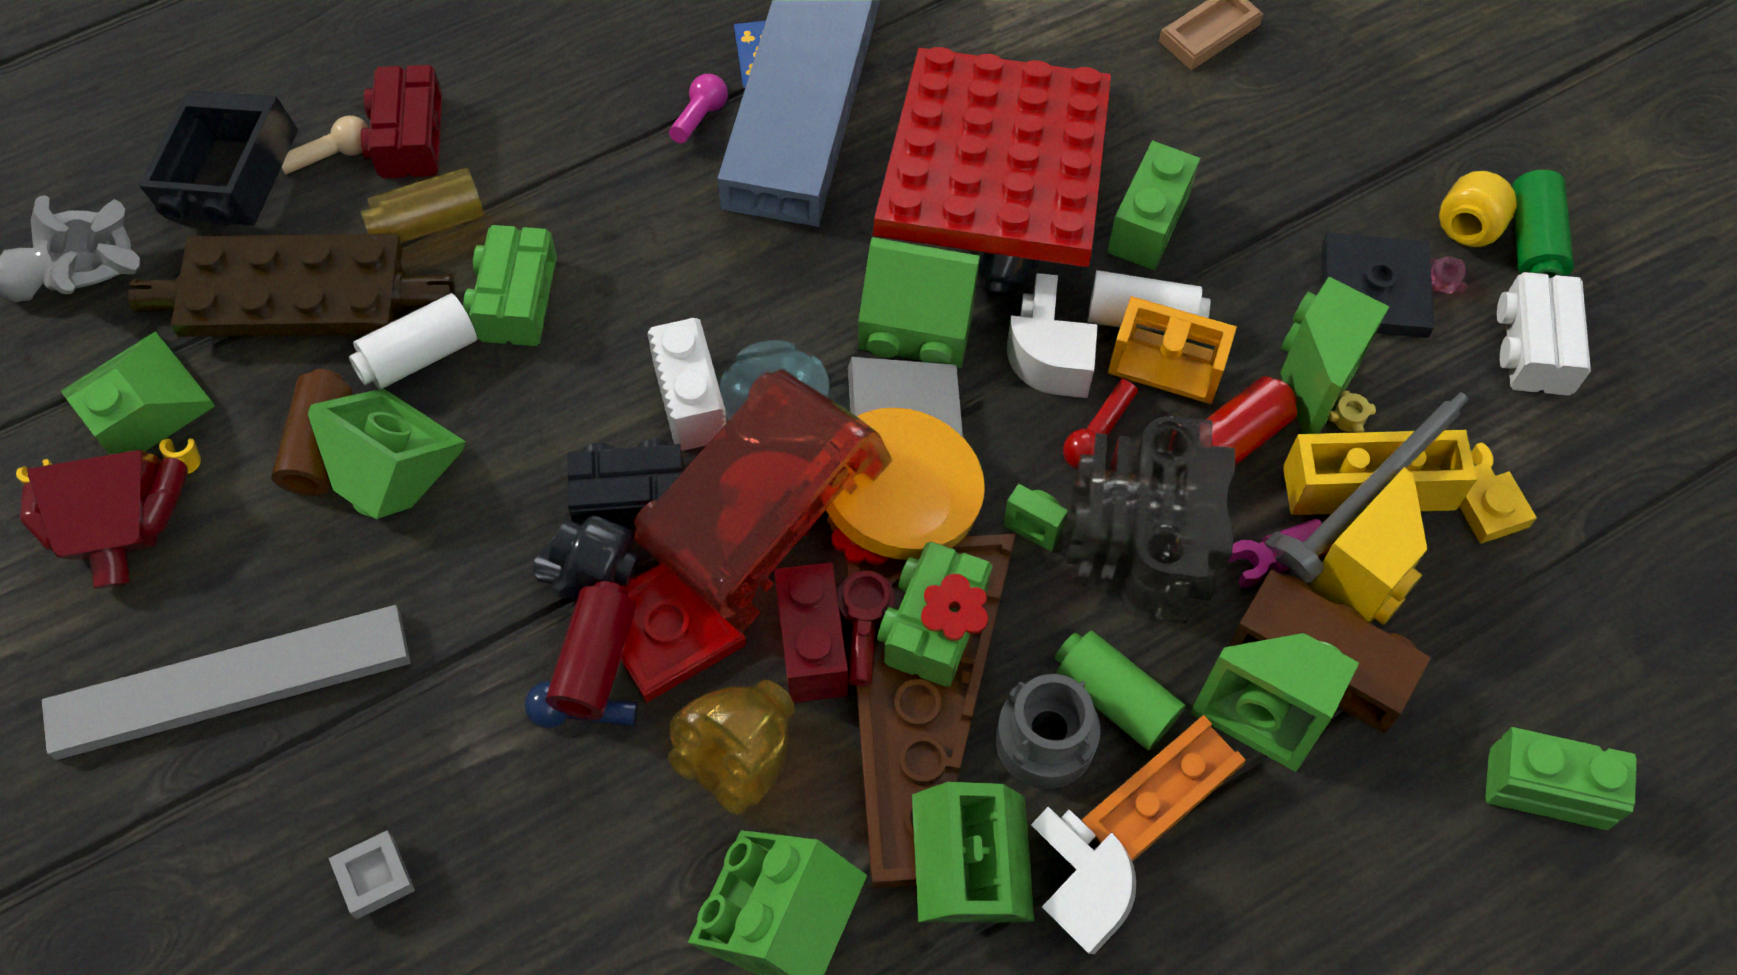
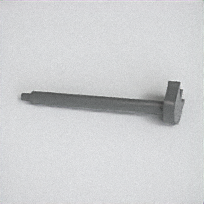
M1460 392L1451 402L1445 401L1304 542L1281 534L1278 531H1275L1264 542L1269 549L1278 554L1275 559L1291 570L1288 573L1290 576L1311 583L1324 570L1323 563L1318 556L1367 508L1404 467L1407 468L1460 415L1459 409L1469 400L1464 393Z

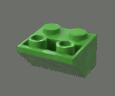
M945 782L912 794L918 922L1034 921L1025 796L1004 784Z
M741 830L736 841L729 848L725 856L724 867L709 898L700 908L697 924L688 943L697 949L756 975H824L867 874L817 839Z

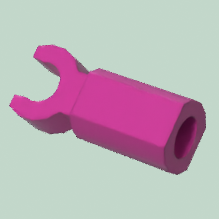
M1313 519L1279 532L1304 542L1322 523L1318 519ZM1271 535L1265 536L1261 543L1252 540H1241L1229 548L1225 557L1228 563L1235 562L1238 559H1246L1254 566V569L1242 573L1238 581L1241 588H1251L1258 585L1263 580L1265 574L1270 572L1271 569L1278 573L1290 570L1286 565L1279 563L1275 559L1278 554L1264 544ZM1331 544L1318 556L1319 559L1326 557Z

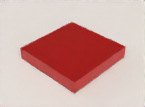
M688 549L632 579L628 586L622 585V587L627 589L628 597L636 603L637 608L620 661L646 703L747 645L746 637Z

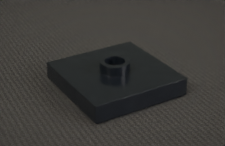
M1326 232L1322 241L1323 285L1328 277H1331L1389 306L1376 333L1429 338L1434 329L1429 241Z

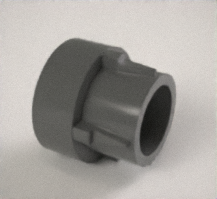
M1060 674L1041 675L1033 678L1026 684L1020 681L1018 686L1012 689L1009 698L1004 703L996 729V748L1004 767L1022 783L1041 789L1064 787L1079 779L1090 766L1100 740L1099 718L1092 699L1085 689V682L1082 681L1079 684L1074 679ZM1040 724L1052 725L1060 731L1063 740L1053 741L1044 739L1034 733L1032 729Z

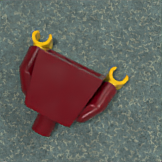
M163 439L159 444V449L164 458L160 464L158 456L142 450H135L52 464L48 459H44L42 461L43 466L34 468L20 467L16 471L17 478L24 485L21 496L20 521L46 550L53 551L57 558L69 560L89 559L94 589L130 584L126 552L156 546L157 534L165 530L181 495L187 475L194 472L201 463V456L194 439H188L187 447L180 452H176L172 440Z

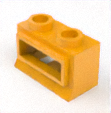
M1131 296L1116 339L1108 374L1212 404L1224 372L1237 326ZM1137 324L1164 331L1165 335L1137 328ZM1186 339L1215 346V348L1212 350L1186 342Z

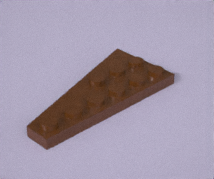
M1016 533L966 536L951 548L956 550L958 554L966 553L989 561L993 565L989 587L986 592L987 599L983 606L988 614L987 626L980 633L970 634L951 686L945 687L923 679L918 674L912 675L887 666L884 663L885 643L877 640L881 624L876 626L872 684L870 686H856L872 889L916 885L912 794L945 782L958 781ZM889 558L888 561L880 565H873L865 560L858 564H852L847 561L848 576L860 571H872L885 577L894 589V609L899 610L906 592L898 590V585L907 560Z

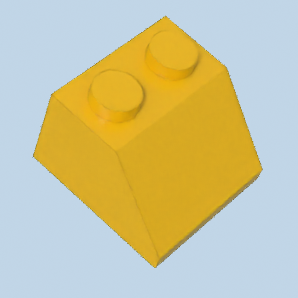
M1404 467L1333 543L1322 562L1324 570L1309 585L1312 592L1330 602L1347 605L1355 609L1370 624L1376 619L1382 625H1385L1406 600L1405 596L1422 577V574L1414 568L1427 551V544L1413 473Z

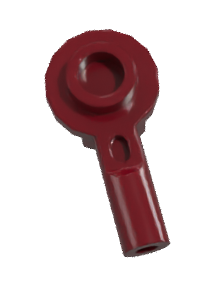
M860 571L848 576L842 582L837 599L839 612L846 621L852 624L848 683L854 686H870L873 676L876 626L882 623L889 607L894 608L895 594L890 582L879 573Z

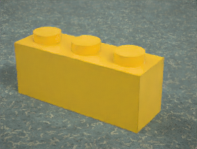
M1444 430L1406 468L1414 474L1420 511L1457 510L1477 481L1466 430ZM1415 431L1298 434L1283 465L1291 515L1332 514Z

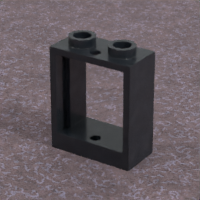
M187 90L139 187L155 205L156 211L169 220L183 222L185 220L205 221L221 226H228L230 224L255 226L286 155L297 135L298 128L277 96ZM214 140L247 142L227 187L193 184Z

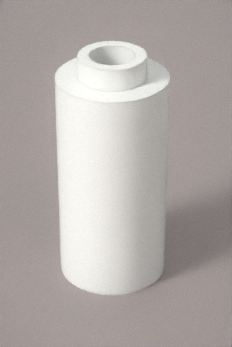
M1098 270L1095 272L1087 323L1120 328L1131 296L1202 317H1209L1211 300L1209 298H1202L1201 286ZM1137 324V328L1165 335L1164 331Z
M450 293L354 341L356 353L350 355L349 359L364 385L373 381L376 387L381 390L477 341V336L465 309L455 295Z

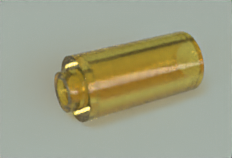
M468 167L369 197L367 200L370 209L361 211L368 234H399L402 242L485 216Z

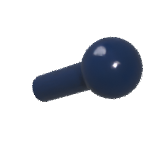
M551 681L536 684L530 689L525 698L524 707L527 717L533 724L541 728L557 727L567 719L635 726L638 715L637 702L608 700L604 717L597 720L582 719L561 713L545 702Z

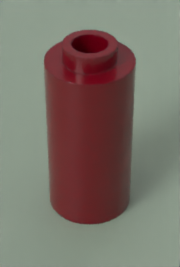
M604 581L597 582L594 586L584 587L580 590L545 698V702L553 709L582 719L597 720L604 717L637 608L636 603L628 597L629 593L624 587L616 583Z

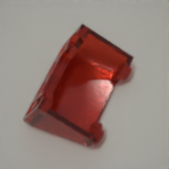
M784 369L777 370L774 373L766 372L753 383L745 403L660 499L649 502L641 509L634 522L637 528L634 539L640 547L742 634L761 613L752 605V599L756 594L757 587L759 586L765 592L770 589L774 583L768 578L769 574L842 490H845L850 495L856 490L858 485L853 479L855 476L863 473L875 481L893 460L880 434L862 419Z

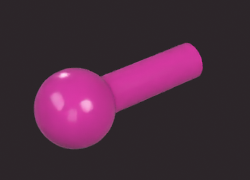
M702 74L691 83L689 89L690 103L669 130V135L675 142L685 143L707 112L718 110L727 102V86L717 75Z

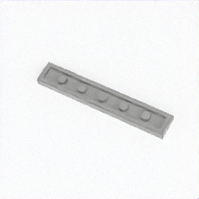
M392 605L42 699L47 754L54 760H59L411 664L401 612L397 605Z

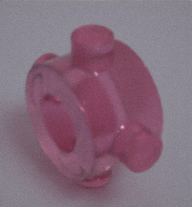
M1442 257L1438 260L1435 258L1430 259L1432 291L1450 294L1457 290L1459 293H1462L1468 285L1462 281L1466 274L1465 262L1454 257Z

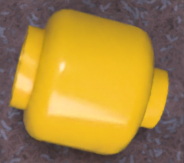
M1488 171L1470 172L1458 179L1442 201L1439 212L1441 227L1447 236L1458 244L1467 247H1484L1489 245L1503 234L1514 216L1517 206L1515 191L1509 182L1498 174Z

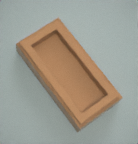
M1207 0L1163 28L1160 33L1159 42L1192 71L1260 26L1263 13L1248 0Z

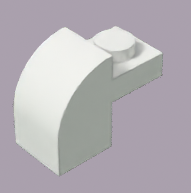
M1037 273L1033 294L1023 293L1021 315L1011 316L1007 340V356L1010 365L1022 381L1036 390L1054 395L1088 398L1095 366L1097 325L1054 320L1058 275Z
M1047 807L1031 825L1077 870L1042 908L1088 953L1095 954L1123 924L1131 911L1136 894L1134 866L1127 850L1113 833L1094 851L1088 844L1096 835L1075 814L1068 809L1060 818L1053 810Z

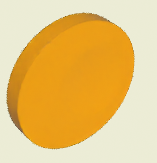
M880 408L862 413L846 422L838 429L829 442L819 474L822 501L835 525L849 539L862 548L893 559L907 560L909 557L919 559L925 543L930 541L953 548L971 529L984 499L983 472L977 456L970 445L957 431L943 421L912 409Z

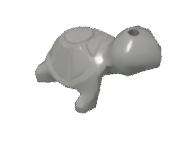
M44 195L36 198L31 216L33 248L19 247L3 250L0 255V296L13 302L29 301L33 299L42 284L50 290H57L62 294H72L76 288L93 285L120 274H135L140 269V258L131 250L130 239L123 226L125 208L122 203L114 199L106 204L100 212L65 211L52 214L49 209V197Z

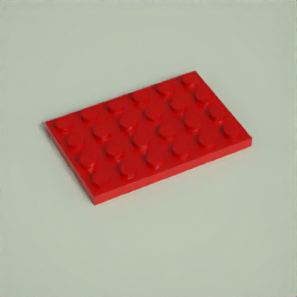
M943 47L918 48L874 217L873 236L1089 267L1111 74L1100 73L1089 67L1071 69L1050 66L1048 63L1038 60L1020 62L1001 59L993 54L977 56L955 53Z

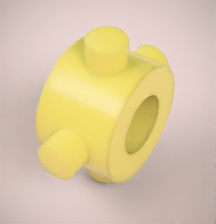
M1343 391L1335 410L1330 411L1328 419L1343 431L1363 433V426L1369 415L1375 414L1376 408L1374 404H1369L1368 400L1363 396L1350 393V391Z

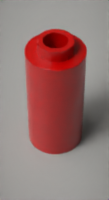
M1262 376L1180 439L1179 448L1188 466L1202 479L1209 482L1217 481L1295 420L1297 417V400L1293 390L1282 380H1275L1268 376Z

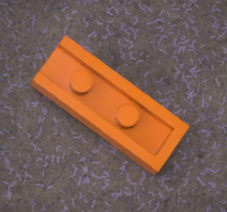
M1203 715L1081 821L1096 835L1094 839L1099 845L1113 833L1125 847L1133 862L1237 772L1246 760L1238 751H1233L1211 727L1212 723Z

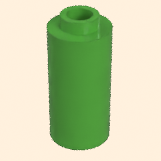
M1093 630L1083 637L1077 632L1073 633L1054 657V660L1061 664L1056 674L1070 677L1079 684L1084 681L1085 689L1092 699L1093 706L1147 751L1153 749L1165 736L1186 707L1183 702Z

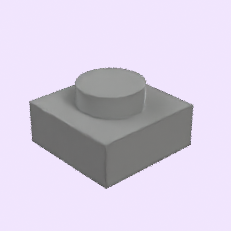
M388 830L329 858L349 912L356 920L415 891L395 840Z

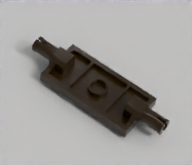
M399 234L187 236L181 272L177 280L132 279L130 286L137 289L129 290L128 300L134 313H143V311H173L171 327L178 337L370 334L394 322L395 315L406 313L407 307H424L450 293L455 295V282L452 274H446L445 276H407L405 271H402L401 266L403 244Z

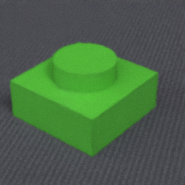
M1018 483L1007 500L1003 526L1052 552L1063 534L1068 510L1060 506L1059 502L1050 494L1041 490L1032 491Z

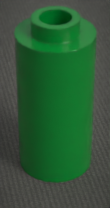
M1552 170L1527 172L1519 176L1512 184L1517 201L1514 224L1519 275L1527 272L1548 274L1549 278H1553L1556 275L1569 276L1574 269L1565 178L1560 173Z

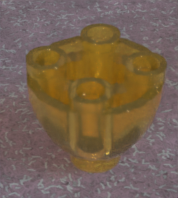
M761 680L754 687L734 686L704 694L685 705L669 724L670 739L674 748L668 753V760L680 776L688 780L697 779L707 790L715 794L717 801L728 812L736 815L742 814L749 806L758 805L776 782L784 766L788 752V720L795 712L794 703L781 686L769 680Z

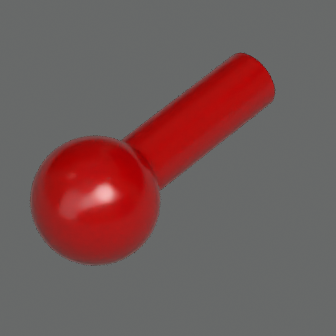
M1120 379L1087 429L1076 430L1066 438L1063 446V455L1066 462L1072 468L1079 471H1092L1103 463L1107 453L1105 439L1139 391L1134 384L1125 379Z

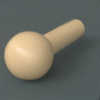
M350 115L339 118L333 124L330 134L288 152L282 165L285 175L338 152L348 156L361 154V129L369 128L368 124L357 116Z

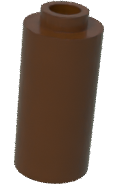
M315 369L311 373H305L298 377L271 475L272 481L280 488L300 495L313 496L321 495L328 491L330 479L308 417V411L311 404L352 395V388L344 381L340 374L327 369Z

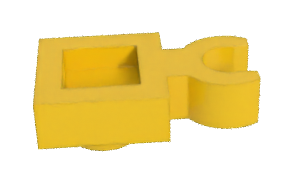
M1482 442L1476 444L1471 454L1476 465L1474 468L1477 481L1459 507L1479 543L1482 544L1527 529L1537 517L1510 471L1495 476L1491 469L1493 455L1490 449Z

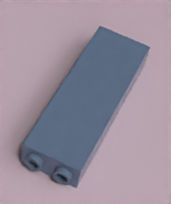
M772 0L718 175L721 210L816 227L820 226L881 0Z

